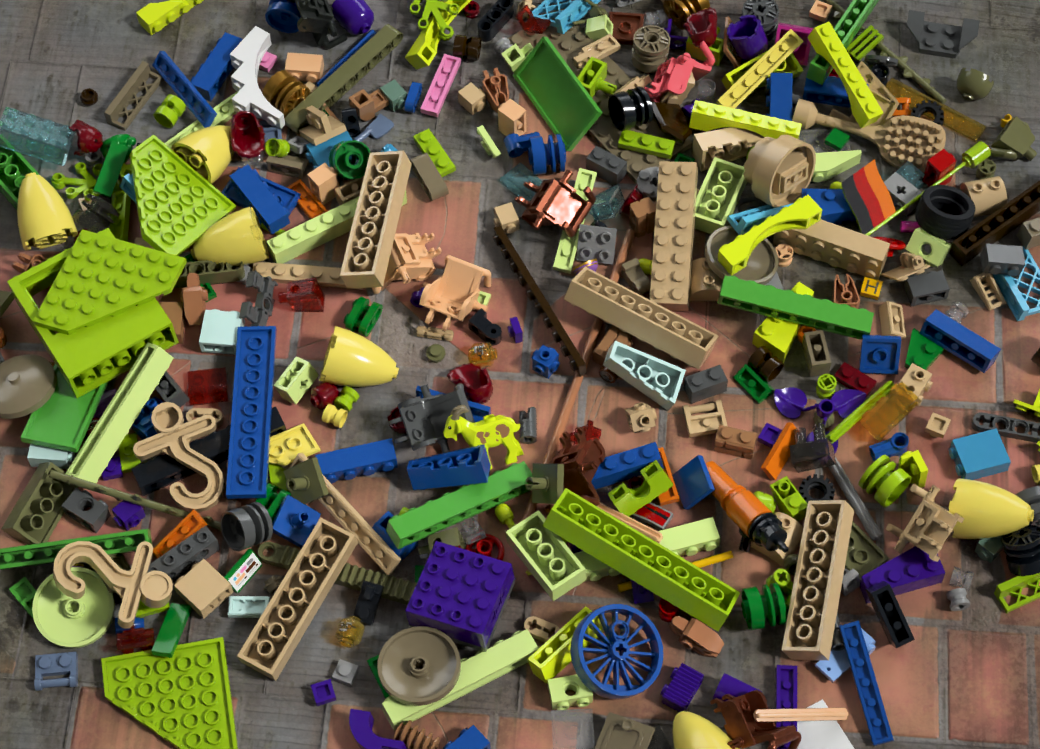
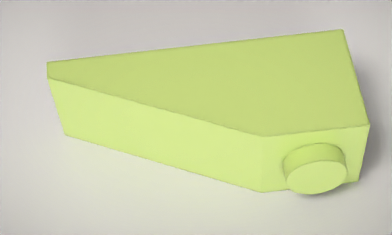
M861 150L815 153V170L810 182L827 181L859 164L862 154Z

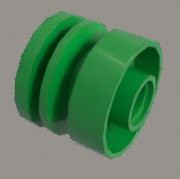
M356 140L341 141L334 145L328 157L329 166L336 170L338 177L344 179L361 178L365 175L371 151L363 142ZM350 156L352 157V162H351V164L349 163V157H350Z
M771 583L770 589L767 584L763 585L761 595L756 586L742 589V613L749 630L764 628L765 618H767L771 627L775 626L776 621L778 625L785 624L786 605L778 583Z

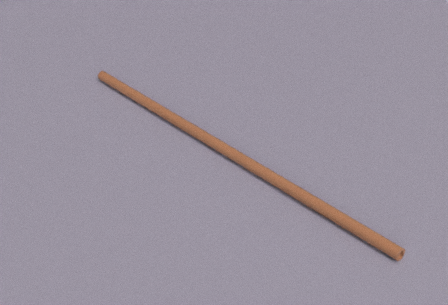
M631 229L626 231L609 278L618 283L622 264L626 261L635 236V231ZM595 316L581 355L586 364V369L604 322L603 319ZM575 371L542 464H550L558 450L559 438L563 436L562 433L565 430L584 375L580 377L577 371ZM532 493L521 521L536 511L538 503H532Z

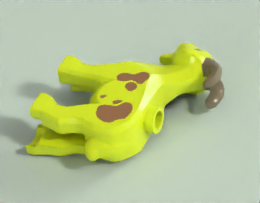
M458 405L451 411L443 431L445 438H453L457 441V434L461 433L469 447L484 444L487 455L488 448L503 444L507 448L505 456L506 465L517 462V456L524 455L519 441L514 436V432L520 429V424H516L511 417L490 414L484 416L483 420L472 423L460 416L462 413L469 412L465 405Z

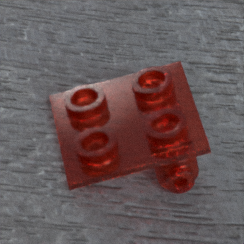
M226 367L188 371L187 393L190 399V406L228 401Z

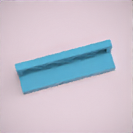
M793 203L777 208L770 205L761 206L729 215L727 220L739 235L745 234L753 226L760 225L766 218L776 215L783 207H789Z

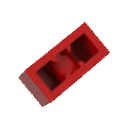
M942 149L928 159L922 181L930 187L952 171L957 160L951 153ZM953 175L948 177L939 185L948 184L951 181Z

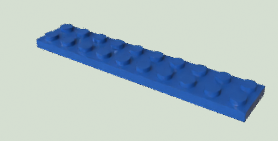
M276 326L238 327L226 484L227 499L267 498Z

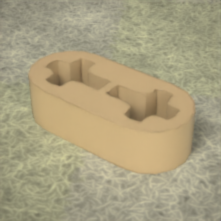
M192 408L186 413L187 422L191 421L194 415H198V418L204 415H212L213 417L217 416L215 421L216 428H218L224 421L221 411L215 408Z
M534 616L527 618L524 622V630L528 629L534 639L544 643L550 639L548 633L552 631L557 633L560 630L557 625ZM535 623L537 628L530 630L529 625L532 626Z

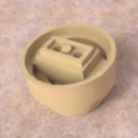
M781 135L777 139L764 137L755 144V147L748 154V159L744 164V178L748 183L752 184V191L755 197L768 205L777 208L794 203L801 197L802 188H807L812 179L816 164L815 150L809 143L790 135Z

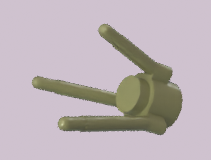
M583 0L592 6L590 10L591 18L605 14L608 16L604 8L599 7L590 0ZM587 19L573 21L572 24H584L587 23Z

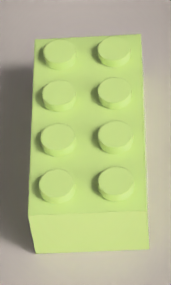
M714 157L696 197L694 229L712 234L718 228L728 226L727 218L734 213L747 183L744 178L745 169L743 166Z
M538 510L507 530L506 538L510 547L550 598L555 601L587 579L586 569L560 536L542 526L546 519Z

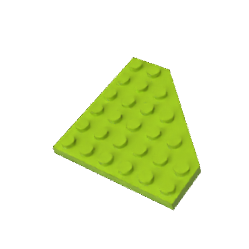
M154 134L131 151L130 162L141 236L155 250L179 256L195 243L208 228L235 209L236 205Z
M82 229L34 317L33 323L39 327L71 335L79 328L84 326L90 327L102 322L103 318L111 315L114 317L128 311L127 309L137 304L140 306L153 301V298L161 294L165 296L172 292L187 263L186 258Z
M223 637L177 645L172 658L153 655L151 650L101 658L105 698L176 748L238 749Z

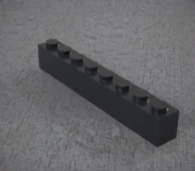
M276 407L272 408L270 437L286 431L285 424ZM231 424L225 429L218 432L215 431L202 439L193 440L189 444L190 448L214 461L216 464L228 460ZM167 454L158 455L153 460L140 463L132 468L133 475L143 496L197 473Z

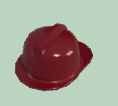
M638 184L622 204L619 214L623 213L630 216V204L636 201L640 202L641 199L645 198L637 190Z

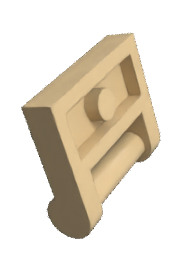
M721 400L696 406H682L689 438L717 433L719 425L727 426ZM716 410L714 413L691 416L694 413Z

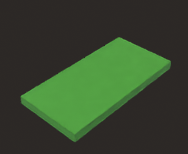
M548 37L540 39L513 74V77L555 135L561 134L566 151L574 149L603 113Z
M54 364L53 368L57 375V385L54 393L42 407L31 413L20 438L24 443L77 453L109 381L76 398L56 364Z

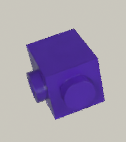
M124 500L112 509L114 522L119 527L123 526L127 531L130 528L136 527L146 516L141 505Z

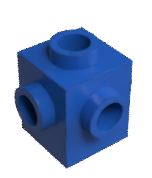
M542 345L539 350L536 349L531 357L532 370L548 379L560 365L559 353L545 345Z

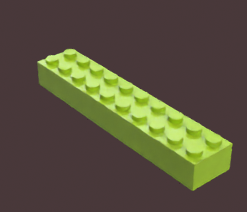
M565 488L542 525L567 542L572 543L716 631L720 630L740 595L739 591Z

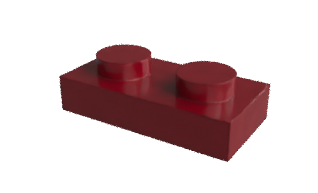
M846 362L842 364L834 375L836 381L847 388L865 392L866 398L877 384V381Z

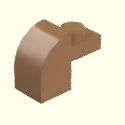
M362 89L349 97V105L351 108H356L357 115L362 120L368 121L375 118L376 112L388 106L389 100L379 89L371 94Z

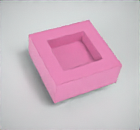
M266 52L259 65V69L269 73L277 62V56Z

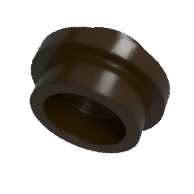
M88 88L82 91L80 100L84 105H94L98 101V94L93 89Z

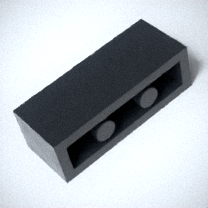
M882 581L865 589L890 645L899 648L915 640L890 584Z

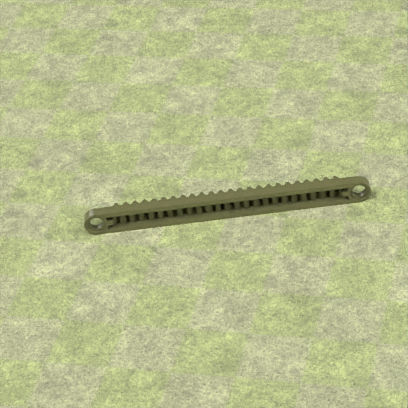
M268 541L262 543L258 548V555L262 562L287 570L290 569L300 552L296 547L291 548L289 545L284 546ZM265 549H273V555L270 557L264 556L263 552ZM349 563L345 564L334 583L361 591L364 580L384 586L382 598L408 605L417 585L416 582L411 583L409 580L404 581L402 578L397 579L394 576L390 577L385 573L373 572L371 569L366 570L364 567L359 568L357 565L352 566Z

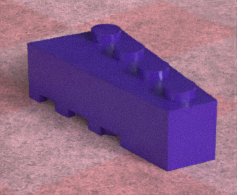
M915 546L863 575L859 587L867 604L871 603L865 589L882 581L890 584L896 596L942 583L945 570L940 559L938 562L930 559L929 554Z

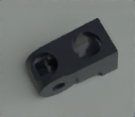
M356 108L341 110L342 123L345 124L347 131L356 129L355 132H348L350 137H357L361 132Z
M482 308L468 320L469 329L487 344L494 346L501 342V327L497 324H492L487 319V312Z

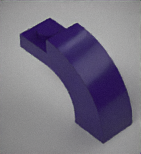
M356 709L350 710V729L360 749H407L404 741L382 738L373 733L374 718L371 712Z

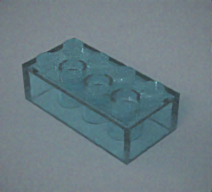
M6 107L0 119V147L65 166L76 131H71L68 125H62L33 114Z

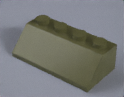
M52 462L39 464L1 528L14 539L28 545L46 543L64 514L62 504L76 488H79V486L68 485L66 482L49 478L51 470L66 473Z

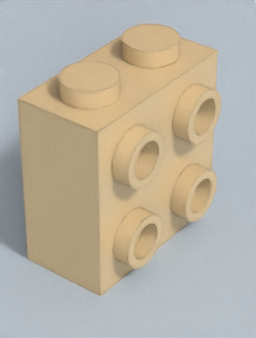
M205 559L195 563L185 576L183 575L177 579L174 585L176 593L203 619L233 593L231 584Z

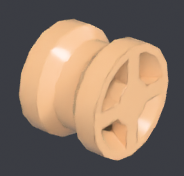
M780 244L775 248L779 259L778 266L787 267L792 262L793 248L788 244Z

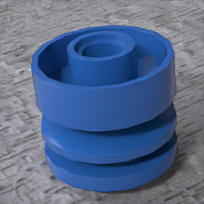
M561 134L555 135V143H553L552 135H548L547 144H544L542 136L529 137L528 157L533 175L546 174L548 165H550L552 172L556 173V164H558L560 172H565L566 149Z

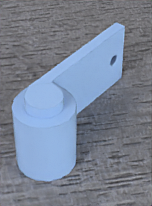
M862 629L870 655L876 648L874 645L876 641ZM845 648L841 651H834L832 649L829 661L820 660L815 664V667L832 683L851 667Z

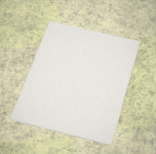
M822 699L807 708H828V706ZM836 720L797 721V731L801 734V742L797 749H854Z

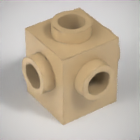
M637 403L634 407L625 409L629 428L633 432H646L651 427L656 426V411L647 403Z

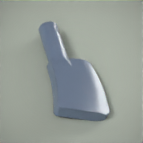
M380 113L353 140L362 142L369 135L374 139H379L394 127V123Z

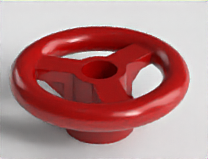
M873 237L890 243L887 257H892L894 250H902L906 247L903 241L897 239Z
M491 534L474 536L469 540L465 550L491 557L492 546L495 543L499 550L497 559L503 560L505 554L502 542ZM476 542H478L477 545H476V549H471L472 546H473Z

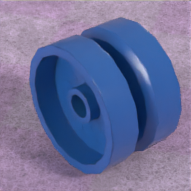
M270 0L265 14L267 23L280 32H298L297 22L301 15L296 3L288 2L287 0Z

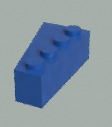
M802 188L801 198L809 195L822 209L821 220L836 225L841 224L843 221H857L844 197L842 189Z
M483 444L410 460L407 472L413 490H425L488 483L491 464Z

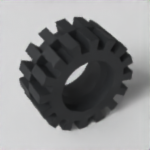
M924 100L922 104L917 103L916 108L912 109L911 116L920 118L923 113L930 112L935 117L933 122L943 126L944 111L941 110L940 105L937 106V102L931 103V100H928V103H925Z
M814 474L813 478L807 476V480L805 478L802 480L798 492L807 504L808 501L833 500L835 488H833L832 482L829 483L830 479L826 478L823 480V475L817 478V474ZM817 488L823 491L824 496L821 499H814L810 497L809 491Z

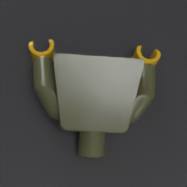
M1006 114L1000 122L1003 129L991 145V156L1016 161L1024 155L1031 161L1037 155V152L1030 147L1035 140V136L1032 134L1029 124L1021 121L1017 116L1012 119L1010 114Z

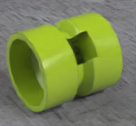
M168 94L154 112V119L163 127L173 128L178 121V117H181L186 110V105L177 96Z

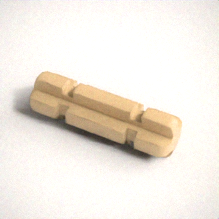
M419 325L416 330L418 337L427 336V338L439 340L445 338L444 340L452 341L454 336L453 330L448 329L443 331L441 328H426V326Z

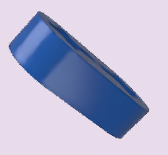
M412 82L405 101L404 110L406 112L415 113L422 92V83Z

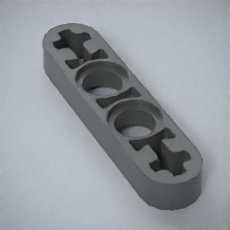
M979 412L973 417L972 427L977 432L997 428L999 435L1003 437L1035 443L1040 441V436L1037 433L1038 430L1040 431V423ZM979 420H983V425L979 424ZM1001 422L1005 424L1006 428L1000 430L995 424ZM1022 426L1025 429V432L1018 433L1016 432L1015 427Z

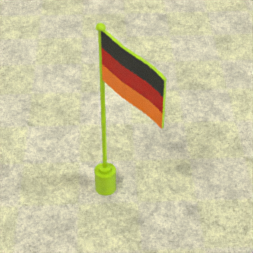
M982 141L976 143L962 154V163L931 186L939 185L963 166L975 168L991 155L989 147ZM875 159L841 183L844 197L857 220L860 232L868 236L919 200L924 193L923 191L896 211L891 195L878 172Z

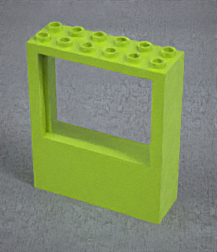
M109 228L97 233L115 238ZM71 247L54 257L48 258L39 265L31 267L22 274L14 276L7 283L23 314L76 398H79L130 370L147 343L167 350L179 342L171 320L155 297L153 301L140 306L138 304L132 306L124 313L114 317L111 315L103 318L100 323L90 327L84 326L79 328L71 335L60 332L55 334L53 330L34 325L33 319L39 307L32 296L52 286L72 249Z

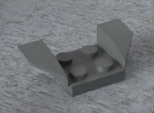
M909 10L907 27L918 42V49L921 54L956 58L960 50L978 36L980 20L964 18L962 27L927 22L924 21L925 12Z

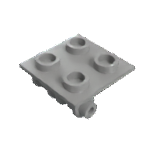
M580 224L576 260L589 261L597 259L598 263L613 265L617 229Z

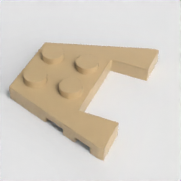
M861 61L857 69L866 84L869 85L870 91L883 111L881 117L870 125H883L890 120L899 102L867 65ZM835 108L829 114L831 117L858 123L853 114L848 117Z

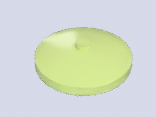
M72 567L70 569L72 574L85 582L84 596L80 599H73L64 595L57 588L52 573L41 583L35 593L32 614L38 630L48 641L64 648H81L94 643L106 633L114 618L115 600L113 593H109L103 580L96 572L82 567Z

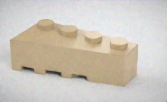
M735 127L694 134L692 156L702 172L710 168L714 157L731 162L747 156L748 149L755 146L764 136L747 129Z

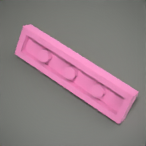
M444 54L420 108L421 113L438 117L460 67L461 58Z

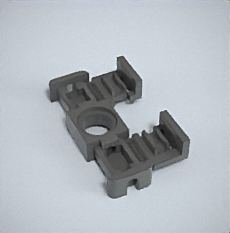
M257 271L248 272L245 287H253L261 293H257L255 307L252 306L250 301L242 303L239 318H247L254 323L251 326H267L268 317L272 316L275 301L273 299V290L275 286H278L275 280L272 281L270 276L263 277Z

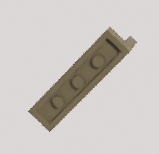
M142 61L106 109L104 114L108 124L126 131L164 80L161 75L150 70L149 63ZM149 77L156 79L154 83L146 85ZM146 90L147 92L144 96H136L140 91ZM129 104H137L135 109L127 110ZM127 116L124 124L117 121L119 117Z

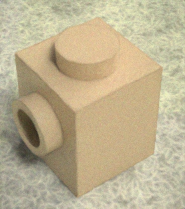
M472 82L458 91V103L472 115L483 110L486 106V94Z
M512 202L494 208L495 218L493 220L495 227L501 225L506 234L519 230V218Z

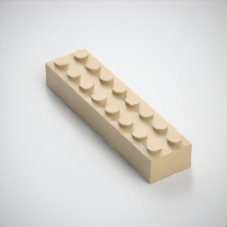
M404 151L373 152L369 154L340 272V277L348 288L383 287L412 165Z
M659 161L650 300L670 311H689L698 179L697 162Z
M584 267L572 279L564 298L571 305L586 310L588 314L603 319L604 322L618 327L623 332L630 333L638 340L645 341L653 345L655 349L662 350L670 354L671 357L687 363L688 366L698 370L710 356L719 337L715 333L587 267Z
M846 500L808 501L782 651L791 660L829 661L854 509Z
M320 517L238 653L237 657L241 663L274 681L278 679L358 544L354 534Z

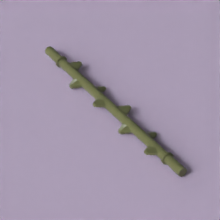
M823 0L825 3L832 5V9L835 10L834 19H840L843 16L845 10L837 4V1ZM862 26L856 35L859 36L866 28ZM877 37L872 38L870 42L874 41ZM884 39L875 46L881 51L880 56L898 59L897 66L904 71L902 75L904 78H912L928 95H931L941 105L946 103L947 100L935 90V87L929 85V78H921L906 64L907 56H896L883 44Z
M51 470L49 478L66 482L68 485L79 486L114 497L118 501H128L183 519L190 513L142 498L138 494L125 493L73 477V475L70 476ZM201 516L208 524L207 526L221 531L220 521L213 520L210 516Z

